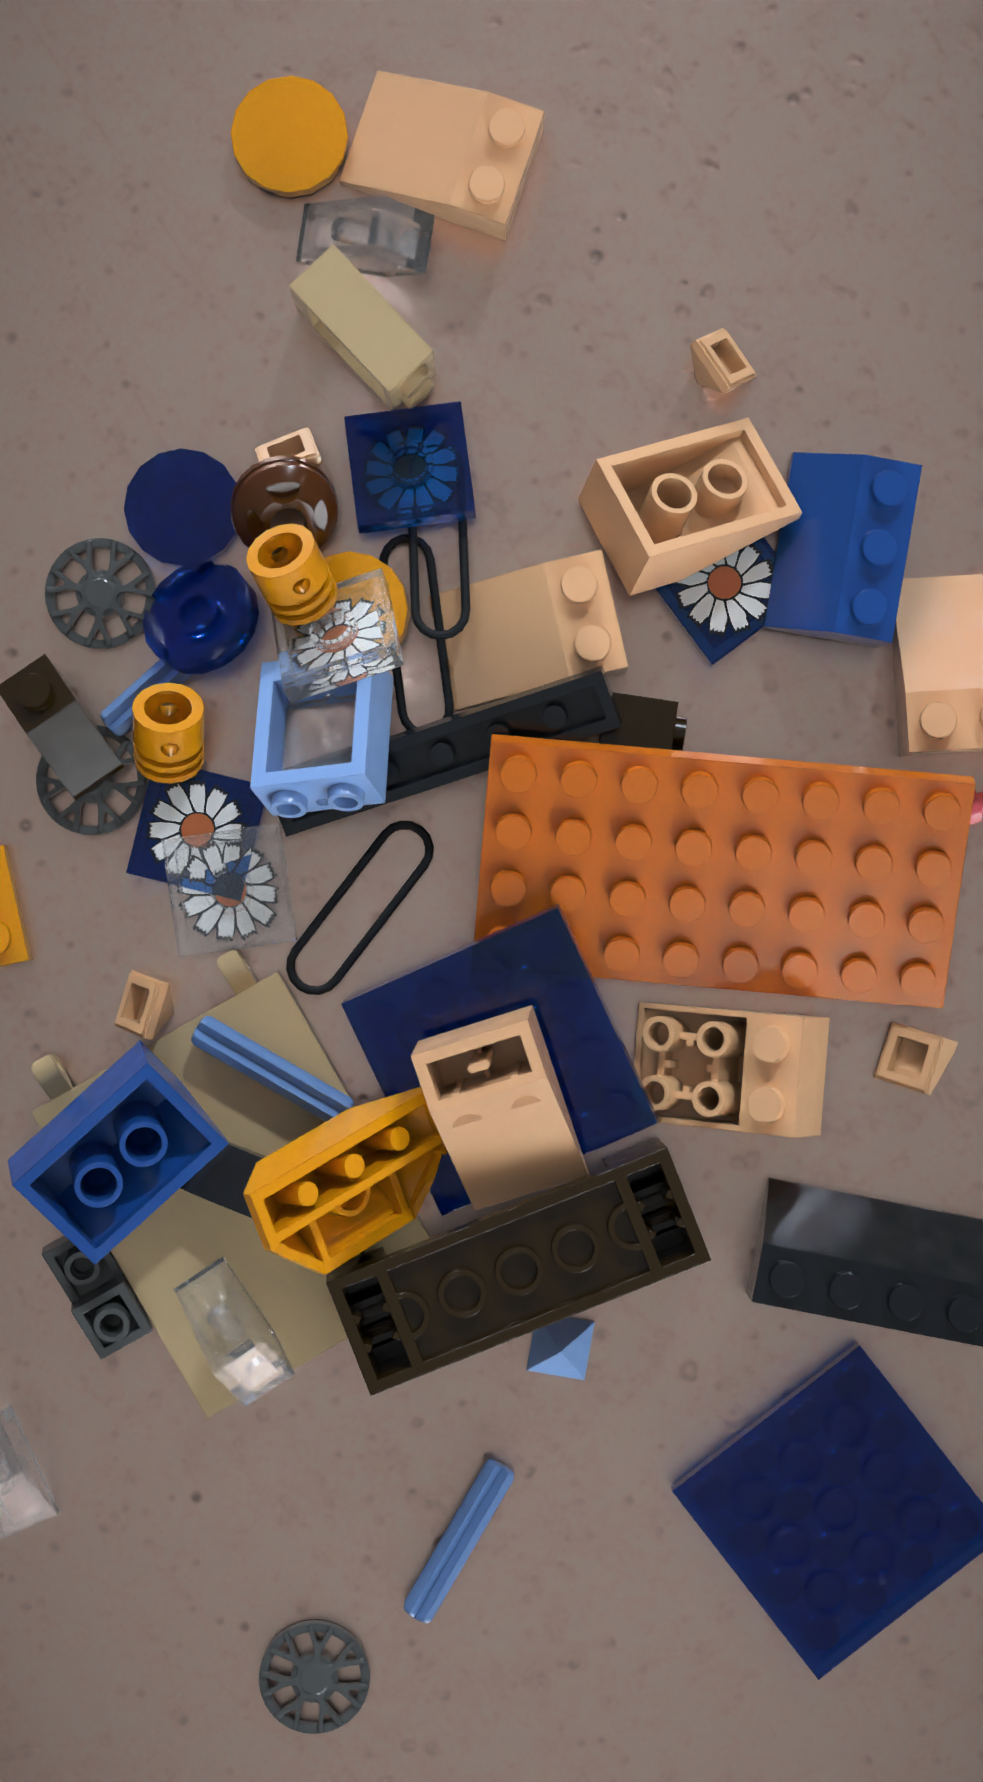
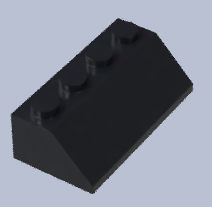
M768 1177L746 1294L755 1303L983 1347V1219Z

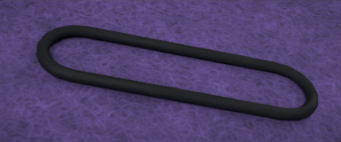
M444 445L443 447L431 446L424 448L418 453H416L410 464V483L413 463L420 454H422L426 450L434 448L445 449L449 451L448 449H446L449 447ZM462 459L454 463L455 468L462 469L460 472L461 479L459 480L461 484H457L461 616L457 624L449 630H432L421 619L416 508L412 521L408 519L411 615L416 628L430 639L445 640L453 638L463 631L469 621L470 588L466 484Z
M401 534L392 538L383 547L379 560L388 566V557L391 551L399 544L409 543L408 534ZM417 536L418 546L423 551L426 559L435 630L444 631L435 559L431 547L424 539ZM436 639L445 702L443 718L453 715V695L445 640ZM397 648L395 653L391 655L397 710L401 724L406 730L416 728V726L409 720L406 711L399 650Z
M398 821L388 825L378 835L295 943L287 957L286 971L290 982L298 990L310 995H321L330 992L337 986L426 871L433 858L434 845L430 834L423 826L413 821ZM401 829L417 833L422 838L425 846V854L421 863L335 975L326 984L320 986H309L303 983L295 971V960L303 947L392 833Z

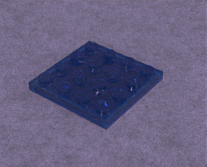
M559 904L348 997L341 1003L385 1097L421 1087L411 1059V1054L419 1040L532 1005L583 1155L658 1123V1116ZM448 1152L446 1155L441 1156L435 1179L430 1188V1193L441 1216L471 1204Z
M858 1342L671 1486L672 1492L818 1680L983 1552V1503Z

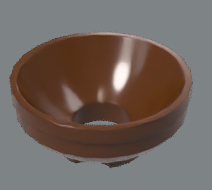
M278 455L263 459L252 465L240 476L230 498L231 519L234 529L243 544L249 548L257 537L266 530L271 529V519L277 512L283 509H295L304 515V527L312 532L320 549L332 535L338 517V500L334 485L329 476L313 462L292 455ZM283 547L276 548L272 555L279 553Z

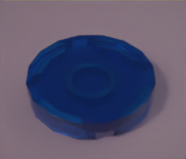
M180 448L158 453L139 467L127 486L124 512L128 530L146 554L164 565L187 569L207 563L226 552L237 536L230 515V498L236 482L222 463L204 452Z
M196 561L176 569L159 583L152 594L155 601L151 606L150 613L145 610L143 618L146 643L165 666L182 674H206L225 667L244 651L256 631L260 611L256 592L236 568L228 564L226 566L215 565L213 561Z

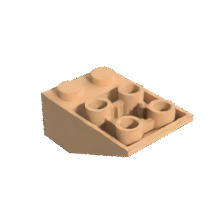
M639 1002L630 1119L790 1138L821 1136L830 1018Z
M532 1005L417 1042L411 1054V1059L431 1117L474 1210L589 1175Z

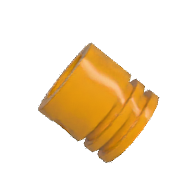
M297 524L278 525L262 533L249 547L246 557L248 569L265 598L268 607L271 609L273 616L279 622L291 626L305 625L318 620L331 609L337 600L338 587L312 532L306 527ZM283 547L279 553L272 555L276 548Z
M176 683L155 684L142 690L135 697L132 706L133 760L136 769L144 777L159 783L172 784L184 782L192 778L203 767L205 758L204 704L202 698L193 689ZM164 703L174 704L172 706H161Z

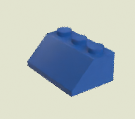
M793 452L791 454L787 486L799 505L802 514L798 520L780 528L778 531L772 566L774 568L772 570L773 575L770 578L771 588L769 599L766 601L767 611L766 615H764L762 628L871 648H879L892 643L922 465L865 454Z
M138 1041L8 1159L12 1186L96 1265L229 1143L183 1083L141 1041Z

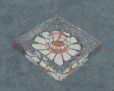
M382 568L336 583L338 595L331 609L318 620L308 624L297 626L282 624L271 612L282 687L290 703L404 665L389 584Z
M281 823L161 840L178 958L298 940Z

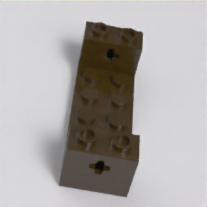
M658 1138L652 1139L604 1158L605 1169L388 1255L385 1254L382 1246L352 1258L329 1272L326 1277V1284L370 1395H375L711 1261L667 1146Z

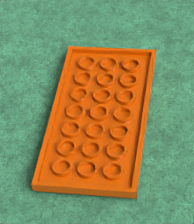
M492 734L472 967L943 1008L976 786L973 776Z

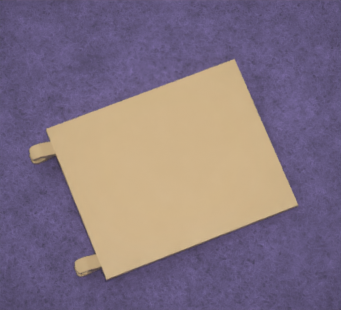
M232 949L217 959V965L236 995L146 1047L183 1083L228 1142L268 1156L323 1124L325 1121L193 1045L191 1038L201 1019L205 1016L217 1019L345 1095L349 1096L279 972L277 971L257 983L241 951ZM54 1053L48 1054L34 1062L31 1066L32 1072L40 1086L51 1099V1101L31 1112L40 1129L45 1127L109 1068L73 1088L66 1070L57 1055ZM183 1189L177 1190L111 1250L207 1418L348 1339L326 1284L327 1274L315 1273L264 1250L252 1218L210 1202ZM417 1215L416 1219L366 1249L364 1254L383 1246L385 1254L388 1255L431 1237Z

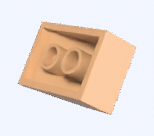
M377 71L339 183L506 241L544 132L545 111L488 91Z
M749 417L596 459L578 498L582 509L629 596L681 581L798 520L802 514L799 505Z
M602 549L544 562L469 584V621L462 632L453 638L445 639L454 712L485 705L602 665L607 677L625 673L628 668ZM461 587L439 593L444 630L451 629L460 619ZM428 596L430 609L433 617L431 596Z
M983 574L903 579L892 641L899 756L983 751Z

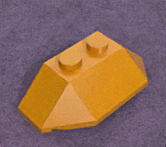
M418 1087L347 1109L256 1162L243 1196L264 1250L315 1273L326 1275L416 1219L435 1179L441 1156L446 1155L448 1151L431 1117L422 1088Z

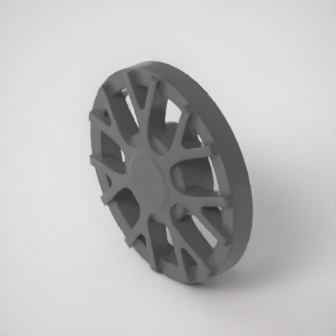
M93 538L72 545L55 560L46 580L45 602L53 623L67 638L88 648L111 649L130 642L145 629L155 609L156 584L148 564L135 550L116 540ZM94 548L111 549L110 563L107 571L93 569L92 555ZM86 551L87 557L85 560H82L78 554ZM117 551L126 555L121 560L116 561ZM72 558L80 563L87 572L78 584L61 573L65 565ZM132 559L142 574L123 585L115 573ZM58 578L64 581L63 586L56 587ZM144 580L146 590L137 589L136 585ZM76 590V598L79 604L75 607L59 611L56 603V592ZM125 592L146 596L142 614L122 608ZM82 611L95 617L93 627L87 638L72 630ZM118 613L127 631L117 637L110 638L103 618ZM70 614L71 618L66 624L61 616ZM129 616L138 618V621L132 627L128 622ZM98 630L101 631L104 640L94 639Z
M97 725L104 737H109L121 744L116 755L122 764L134 763L133 743L124 735L117 736L108 727ZM125 749L129 752L131 758L121 759ZM41 756L37 767L36 787L43 808L60 826L78 834L103 835L123 827L137 814L147 792L148 778L144 777L138 770V780L133 782L116 783V774H114L59 813L50 798L66 789V787L60 780L47 777L49 764L43 756ZM47 783L54 784L55 788L48 792ZM137 787L134 797L127 793L128 788ZM114 790L120 792L131 801L129 807L120 816L115 814L105 803ZM83 803L98 805V825H80ZM71 812L75 813L74 822L65 818ZM108 813L114 820L104 824V815Z
M321 1620L299 1622L280 1632L267 1647L259 1672L260 1692L270 1713L286 1727L309 1734L333 1731L349 1722L365 1702L370 1683L369 1662L359 1641L343 1627ZM309 1632L314 1651L304 1653L299 1657L292 1638ZM315 1632L326 1634L321 1641H318ZM331 1635L339 1638L346 1644V1647L335 1661L322 1652ZM285 1642H287L290 1650L288 1652L279 1649ZM350 1650H352L354 1655L356 1656V1658L346 1659L345 1657L350 1652ZM274 1655L294 1664L291 1676H284L269 1671ZM359 1665L361 1682H338V1669ZM269 1679L275 1680L278 1683L270 1687ZM292 1686L293 1691L298 1697L281 1708L272 1694L284 1687ZM359 1689L356 1697L349 1692L350 1690ZM334 1691L342 1694L351 1703L339 1715L326 1701ZM304 1701L319 1703V1721L312 1722L300 1719L301 1707ZM295 1710V1717L288 1714V1712ZM328 1714L331 1719L324 1720V1715Z

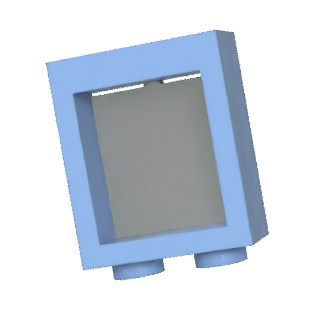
M376 657L378 660L365 658L368 668H363V671L356 673V676L352 675L347 667L344 678H332L331 680L328 679V671L319 680L317 677H307V673L312 667L300 671L301 668L294 664L299 658L261 663L250 788L272 816L298 818L305 815L306 812L329 809L356 811L361 809L363 805L385 803L394 678L380 657Z

